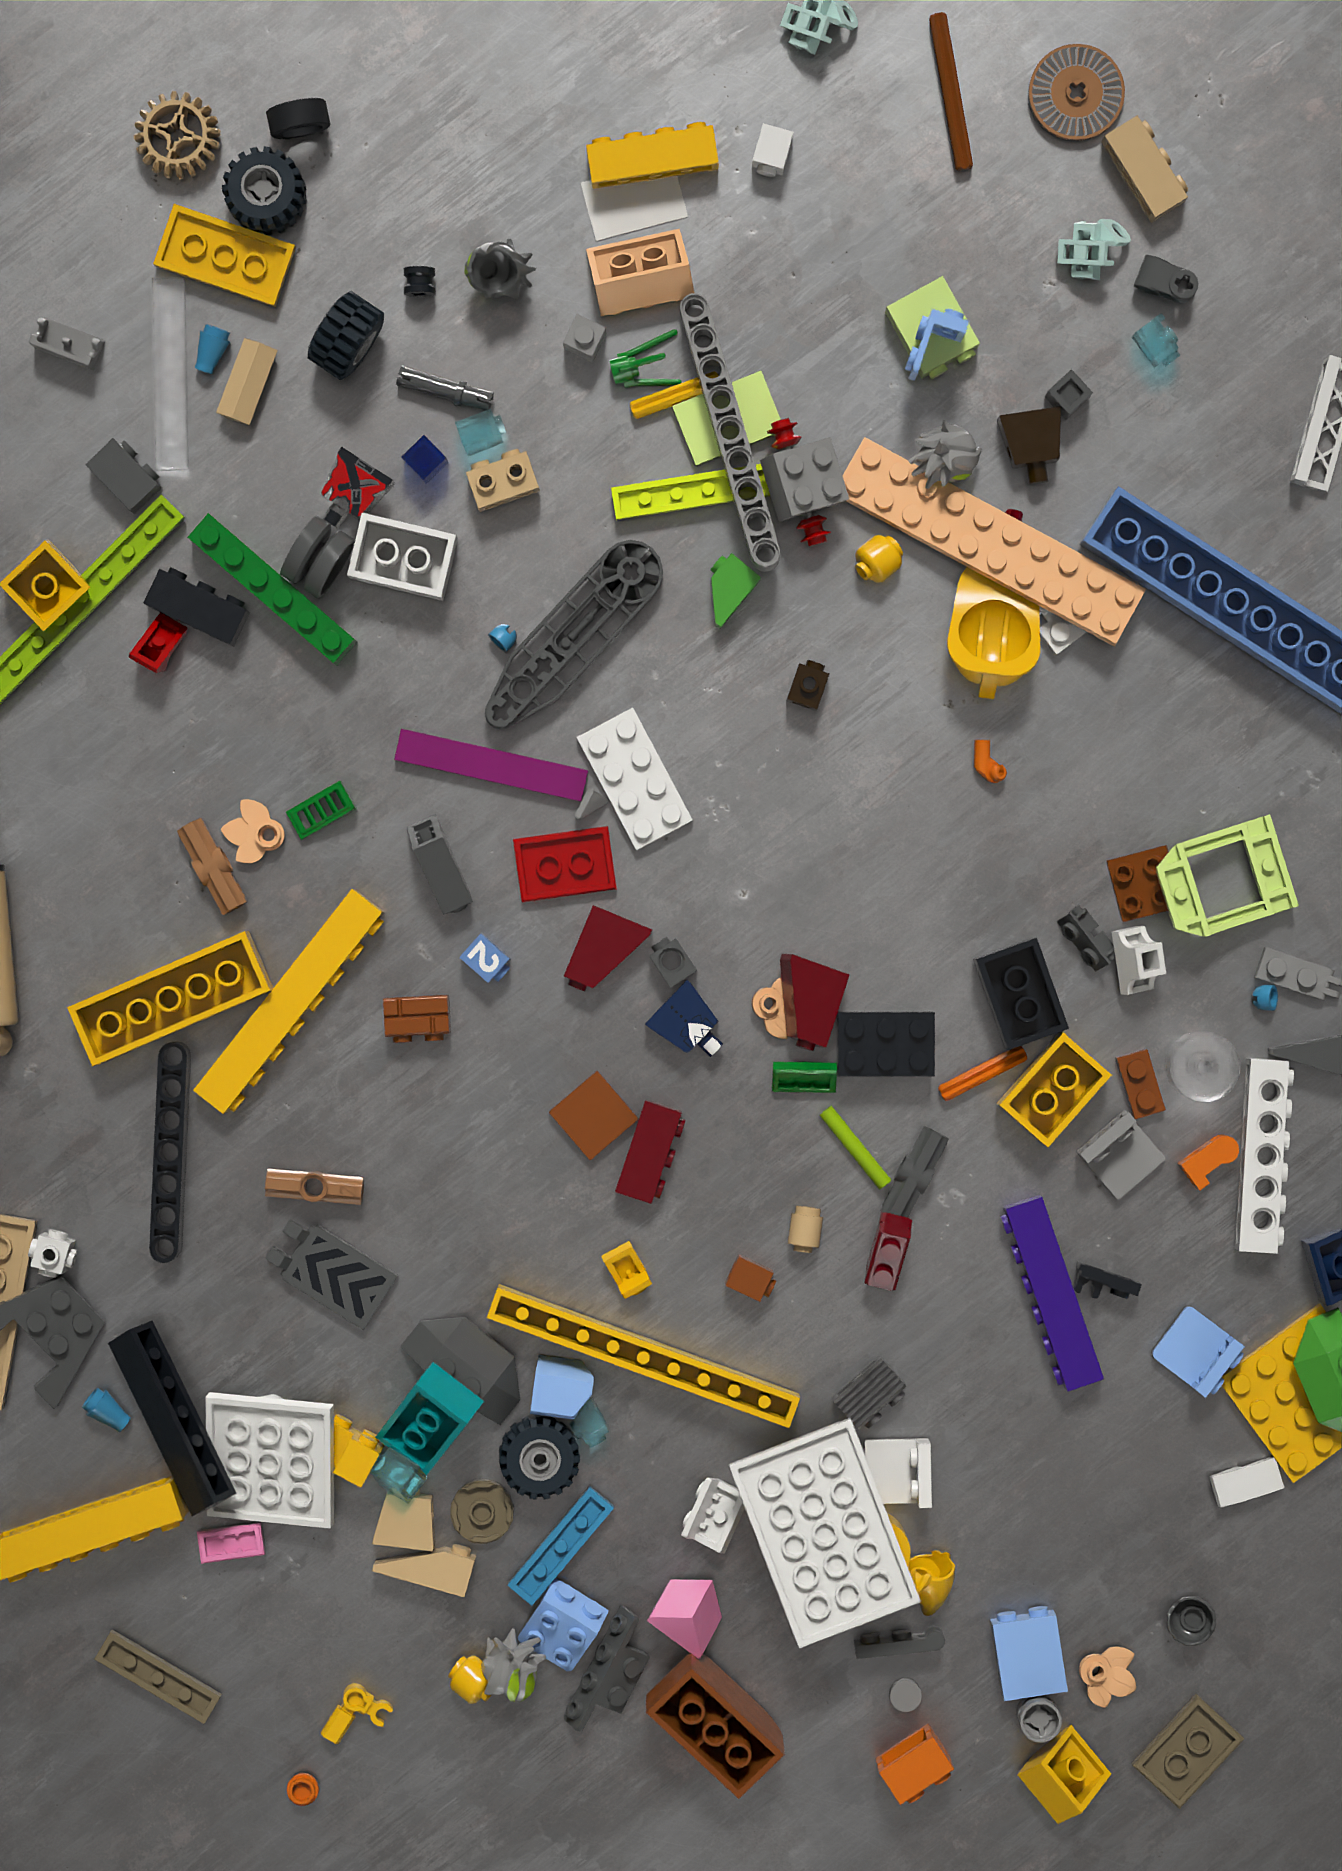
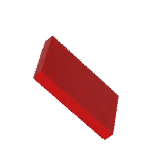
M608 826L513 839L522 902L617 889Z

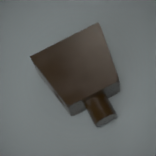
M1060 406L1000 415L997 423L1012 468L1027 467L1029 484L1048 482L1046 464L1055 463L1060 458Z

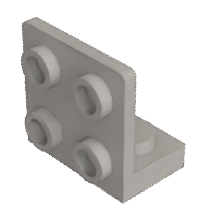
M1125 1110L1076 1151L1117 1199H1121L1165 1161V1156L1136 1124L1135 1118Z

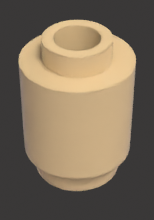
M796 1205L795 1213H791L788 1244L794 1245L793 1251L812 1253L813 1247L819 1248L823 1217H820L821 1209Z

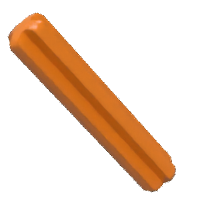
M1022 1046L1007 1050L939 1085L938 1090L945 1101H949L1025 1062L1028 1059L1027 1054Z

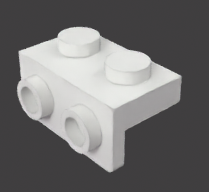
M707 1477L696 1491L697 1500L693 1509L684 1518V1529L681 1536L686 1539H694L718 1553L725 1554L745 1506L738 1488L720 1479Z

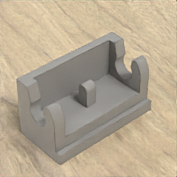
M40 317L37 324L39 327L37 333L31 334L29 344L38 350L94 371L105 340L48 318L43 319Z

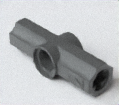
M926 1126L923 1127L910 1154L905 1156L894 1177L895 1183L882 1204L881 1212L909 1217L920 1194L923 1195L935 1173L934 1167L941 1157L949 1138Z

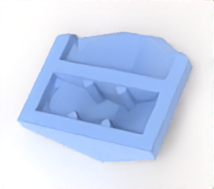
M538 1355L530 1414L573 1420L577 1416L578 1411L592 1396L594 1376L581 1360Z

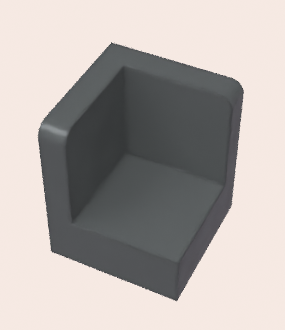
M1071 369L1047 391L1045 398L1053 407L1060 406L1061 415L1067 420L1091 397L1093 392Z

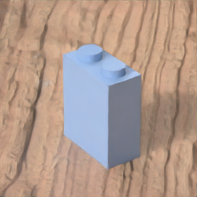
M1046 1606L1028 1609L1029 1613L1016 1615L1015 1611L1001 1612L997 1614V1618L990 1619L1001 1694L1004 1701L1068 1692L1057 1617L1054 1610H1048Z

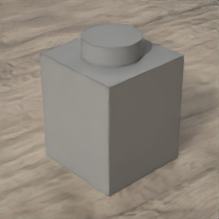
M576 314L563 341L564 349L593 362L607 334L606 327Z

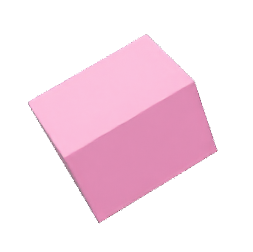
M670 1580L647 1619L650 1624L698 1659L704 1653L722 1619L713 1580Z

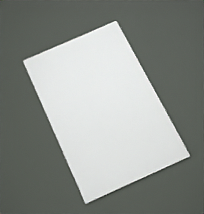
M678 176L597 189L592 188L591 180L581 182L596 241L688 217Z

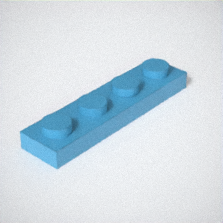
M589 1486L508 1582L507 1586L532 1606L614 1509V1505Z

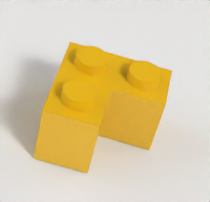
M336 1414L334 1417L335 1469L333 1473L361 1488L385 1445L375 1438V1433L366 1429L360 1432L351 1427L352 1421Z

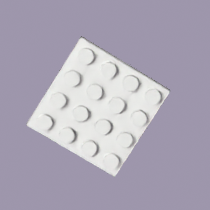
M209 1392L206 1396V1431L237 1494L208 1509L207 1516L331 1529L334 1524V1404Z

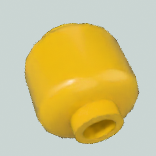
M875 535L857 549L855 553L857 562L855 569L864 580L870 579L876 583L883 582L900 569L903 551L892 537Z
M477 1656L461 1657L448 1675L451 1678L450 1688L470 1704H475L480 1699L486 1702L492 1696L484 1694L488 1681L481 1669L483 1661Z

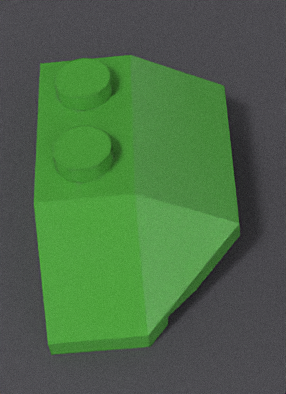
M1337 1307L1307 1320L1293 1365L1317 1422L1342 1432V1313Z

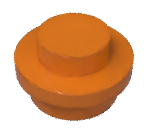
M307 1773L294 1775L287 1785L289 1799L299 1806L311 1804L319 1793L317 1780Z

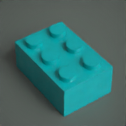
M432 1362L375 1438L424 1476H427L484 1401Z

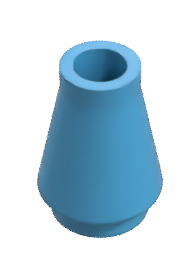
M205 324L204 330H200L196 369L213 374L216 365L231 342L228 340L230 332Z
M98 1387L82 1405V1408L87 1411V1416L114 1428L118 1432H121L131 1419L107 1390L102 1391Z

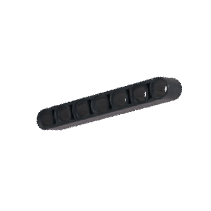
M179 1041L166 1043L161 1047L158 1054L149 1250L152 1258L159 1263H169L177 1258L181 1253L183 1244L191 1052L186 1044ZM171 1047H176L182 1052V1061L178 1065L171 1064L167 1059V1052ZM170 1079L177 1080L181 1086V1091L176 1097L170 1096L166 1092L165 1086ZM168 1111H173L179 1116V1125L175 1129L169 1128L164 1123V1116ZM166 1143L174 1144L178 1149V1155L175 1160L171 1161L164 1157L162 1150ZM165 1175H170L176 1180L177 1186L174 1192H166L162 1188L161 1180ZM163 1207H168L175 1213V1220L172 1224H166L160 1219V1211ZM166 1239L173 1244L174 1250L171 1256H165L160 1253L158 1249L160 1240Z

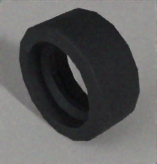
M321 98L288 101L275 105L266 111L270 134L276 139H291L312 135L326 130L331 125L326 101Z

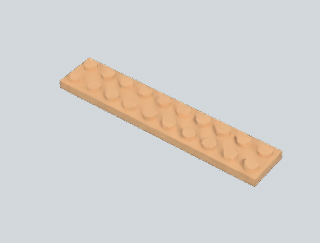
M864 437L843 474L849 495V500L846 502L1115 647L1146 591L1144 587L949 482L943 487L941 481H937L929 489L925 488L928 478H925V472L914 477L912 476V472L919 467L918 465L910 464L905 458Z

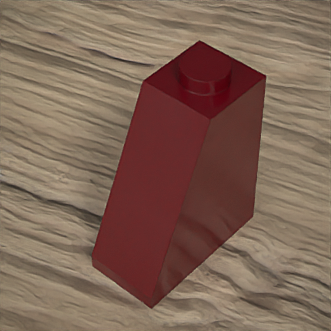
M593 905L564 974V977L569 978L567 985L584 992L587 986L594 988L650 936L652 929Z
M782 954L780 967L787 1037L797 1040V1047L809 1051H814L815 1047L826 1048L850 974L794 954Z

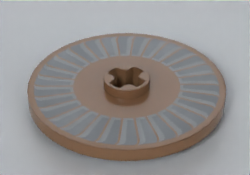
M1068 44L1049 52L1037 64L1029 83V103L1036 120L1049 133L1065 140L1081 141L1102 134L1115 122L1124 103L1125 86L1118 66L1105 52L1086 44ZM1079 85L1083 87V99L1079 96L1075 97V99L1070 97L1072 92L1071 88H1069L1070 86L1073 88H1077Z

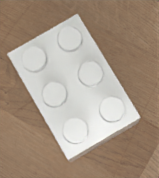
M362 513L347 576L353 580L444 601L458 538L455 534Z

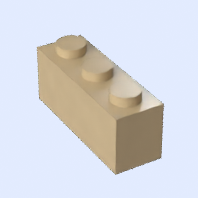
M1137 115L1106 134L1101 143L1148 219L1153 223L1186 201L1188 198L1186 194L1188 187L1180 175L1175 176L1169 167L1171 160L1167 152L1162 147L1158 149L1152 139L1155 135L1151 126L1146 120L1142 122Z

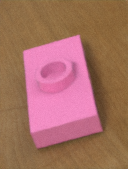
M261 1522L197 1531L201 1564L266 1554Z

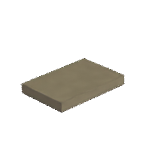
M1195 1694L1131 1764L1180 1809L1239 1746L1244 1737L1198 1694Z

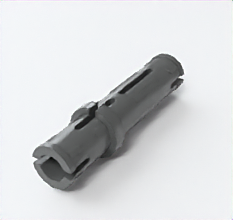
M403 365L400 367L398 374L410 377L411 380L397 377V386L454 401L453 404L457 406L465 404L485 412H489L492 403L481 401L479 398L491 401L493 400L494 392L467 386L465 381L460 380L457 383L419 372Z

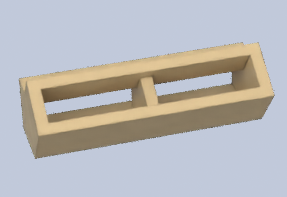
M244 338L216 413L241 424L250 425L278 350L260 342Z

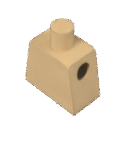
M404 1474L402 1475V1482L412 1478L421 1480L422 1476ZM421 1481L409 1497L405 1493L412 1484L401 1487V1491L388 1490L372 1544L425 1551L434 1550L436 1541L433 1495L420 1493Z

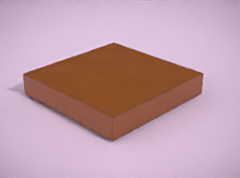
M598 1070L549 1111L551 1116L589 1160H592L639 1119Z

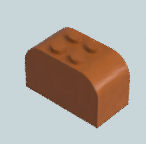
M689 1652L646 1695V1713L738 1799L784 1756L783 1735L772 1717L705 1654H702L698 1659Z

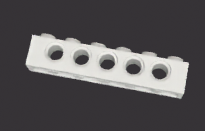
M1246 1058L1234 1249L1238 1251L1278 1254V1246H1283L1284 1228L1279 1227L1280 1214H1285L1286 1196L1281 1195L1282 1182H1287L1288 1164L1283 1163L1284 1150H1289L1290 1133L1285 1131L1286 1118H1290L1292 1113V1101L1287 1099L1288 1086L1292 1087L1294 1080V1069L1289 1067V1061ZM1267 1083H1273L1276 1087V1095L1273 1099L1266 1101L1261 1094L1262 1087ZM1265 1115H1271L1274 1119V1127L1269 1132H1263L1259 1126L1261 1118ZM1263 1147H1269L1272 1150V1159L1267 1164H1261L1257 1158L1259 1150ZM1261 1179H1267L1271 1186L1268 1194L1264 1196H1259L1255 1190L1257 1182ZM1259 1211H1266L1269 1217L1268 1223L1262 1228H1257L1253 1222L1255 1214Z

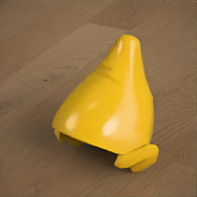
M939 1550L931 1551V1554L910 1558L909 1572L921 1601L919 1603L922 1613L925 1616L933 1615L943 1605L955 1579V1564L951 1560V1554L948 1552L942 1553Z

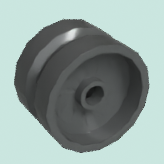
M316 515L309 521L295 540L281 567L280 575L294 584L300 582L306 576L304 590L320 599L343 569L354 548L355 539L343 531L335 533L329 539L331 524Z

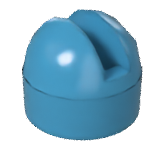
M507 624L498 625L488 634L492 642L504 652H507L517 639L515 630L510 634L507 632L510 627Z
M1262 985L1257 987L1252 994L1257 996V1000L1252 1001L1258 1009L1274 1011L1278 1003L1276 986Z

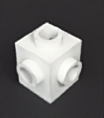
M49 1229L48 1233L40 1234L38 1239L33 1238L28 1252V1257L32 1258L31 1267L39 1268L38 1274L56 1278L57 1274L62 1275L68 1271V1268L72 1269L77 1256V1250L74 1249L76 1240L67 1238L68 1234L53 1229ZM47 1249L55 1252L54 1260L46 1259Z

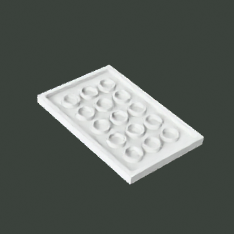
M851 1418L729 1464L799 1648L921 1602Z

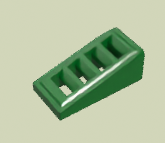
M338 781L286 811V814L300 839L303 840L357 810V807L343 782ZM335 792L344 806L340 810H338L330 796ZM324 798L333 813L330 816H327L319 802ZM313 804L322 819L318 823L308 808ZM303 811L311 827L305 829L297 813Z

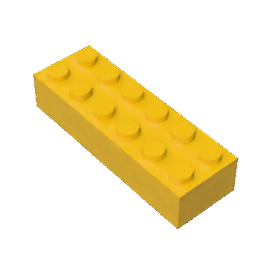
M244 931L67 1007L93 1067L272 991L273 986L250 932Z
M169 1476L1 1532L0 1580L8 1578L9 1583L27 1577V1573L32 1572L33 1569L38 1568L40 1573L57 1567V1563L62 1562L63 1559L69 1558L70 1562H75L88 1557V1553L94 1551L93 1549L100 1548V1551L104 1552L116 1548L120 1542L129 1537L131 1542L141 1540L150 1536L149 1533L158 1527H161L162 1532L180 1526V1522L185 1520L184 1517L189 1512V1509L173 1476Z

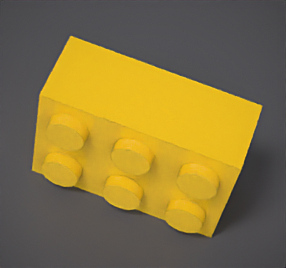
M1059 1032L1001 1097L997 1104L1044 1146L1049 1147L1112 1075L1064 1032Z

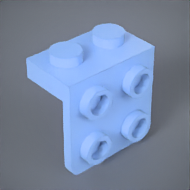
M932 309L929 317L922 316L915 339L921 342L919 348L912 347L905 370L911 371L909 375L910 380L915 381L931 333L961 343L969 324L968 320L963 319L964 314L952 309H945V312Z
M1187 1306L1153 1349L1152 1356L1206 1398L1209 1393L1215 1394L1224 1382L1222 1376L1229 1367L1233 1369L1238 1365L1244 1355L1241 1351L1245 1346L1196 1309Z
M555 1578L546 1590L539 1606L521 1630L518 1641L522 1643L539 1637L541 1641L533 1646L534 1651L538 1654H544L547 1660L565 1671H572L597 1636L609 1610L578 1592L570 1585Z

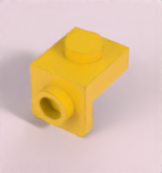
M630 1241L601 1256L624 1299L642 1293L652 1284L646 1268Z

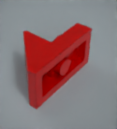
M160 612L129 653L128 658L155 673L164 672L171 654L185 637L188 628Z

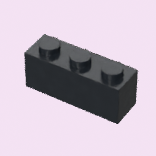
M172 567L169 568L168 572L159 569L143 604L234 647L250 614L248 610L243 608L245 602L229 594L226 599L214 595L216 588L201 581H198L197 586L185 581L186 574Z

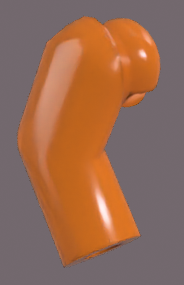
M974 740L975 770L988 782L998 783L1003 781L1007 775V770L1003 765H999L990 757V740Z

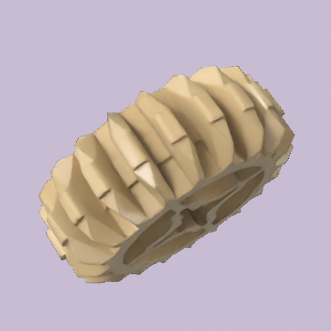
M172 91L170 95L171 100L167 101L164 94H160L159 100L161 103L156 106L152 100L148 101L151 109L150 113L145 110H140L139 112L145 122L137 121L134 125L136 129L143 131L133 136L136 142L142 143L136 150L138 154H146L142 160L145 165L154 163L152 170L156 174L164 168V176L166 178H170L174 170H176L178 179L184 178V170H188L191 177L196 176V171L193 167L199 165L202 170L207 169L203 161L204 158L214 161L215 156L209 149L220 148L219 142L212 139L221 136L219 129L212 128L218 123V119L216 116L208 117L212 109L209 105L201 108V98L196 97L191 102V96L188 92H185L181 100H179L177 92ZM178 112L175 113L169 123H158L167 114ZM188 113L195 116L201 122L202 136L188 130ZM180 129L184 136L182 139L178 137L179 141H174L171 134L173 131L176 133V130ZM153 135H157L160 139L167 141V158L155 151L152 141ZM197 147L189 156L177 159L180 158V154L185 148Z

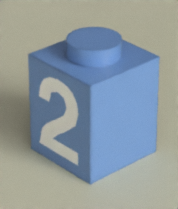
M480 933L459 957L488 983L493 978L499 982L510 969L507 963L511 958L483 933Z

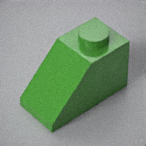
M733 553L727 559L722 555L710 569L714 573L711 577L715 626L719 629L723 627L761 581V577Z

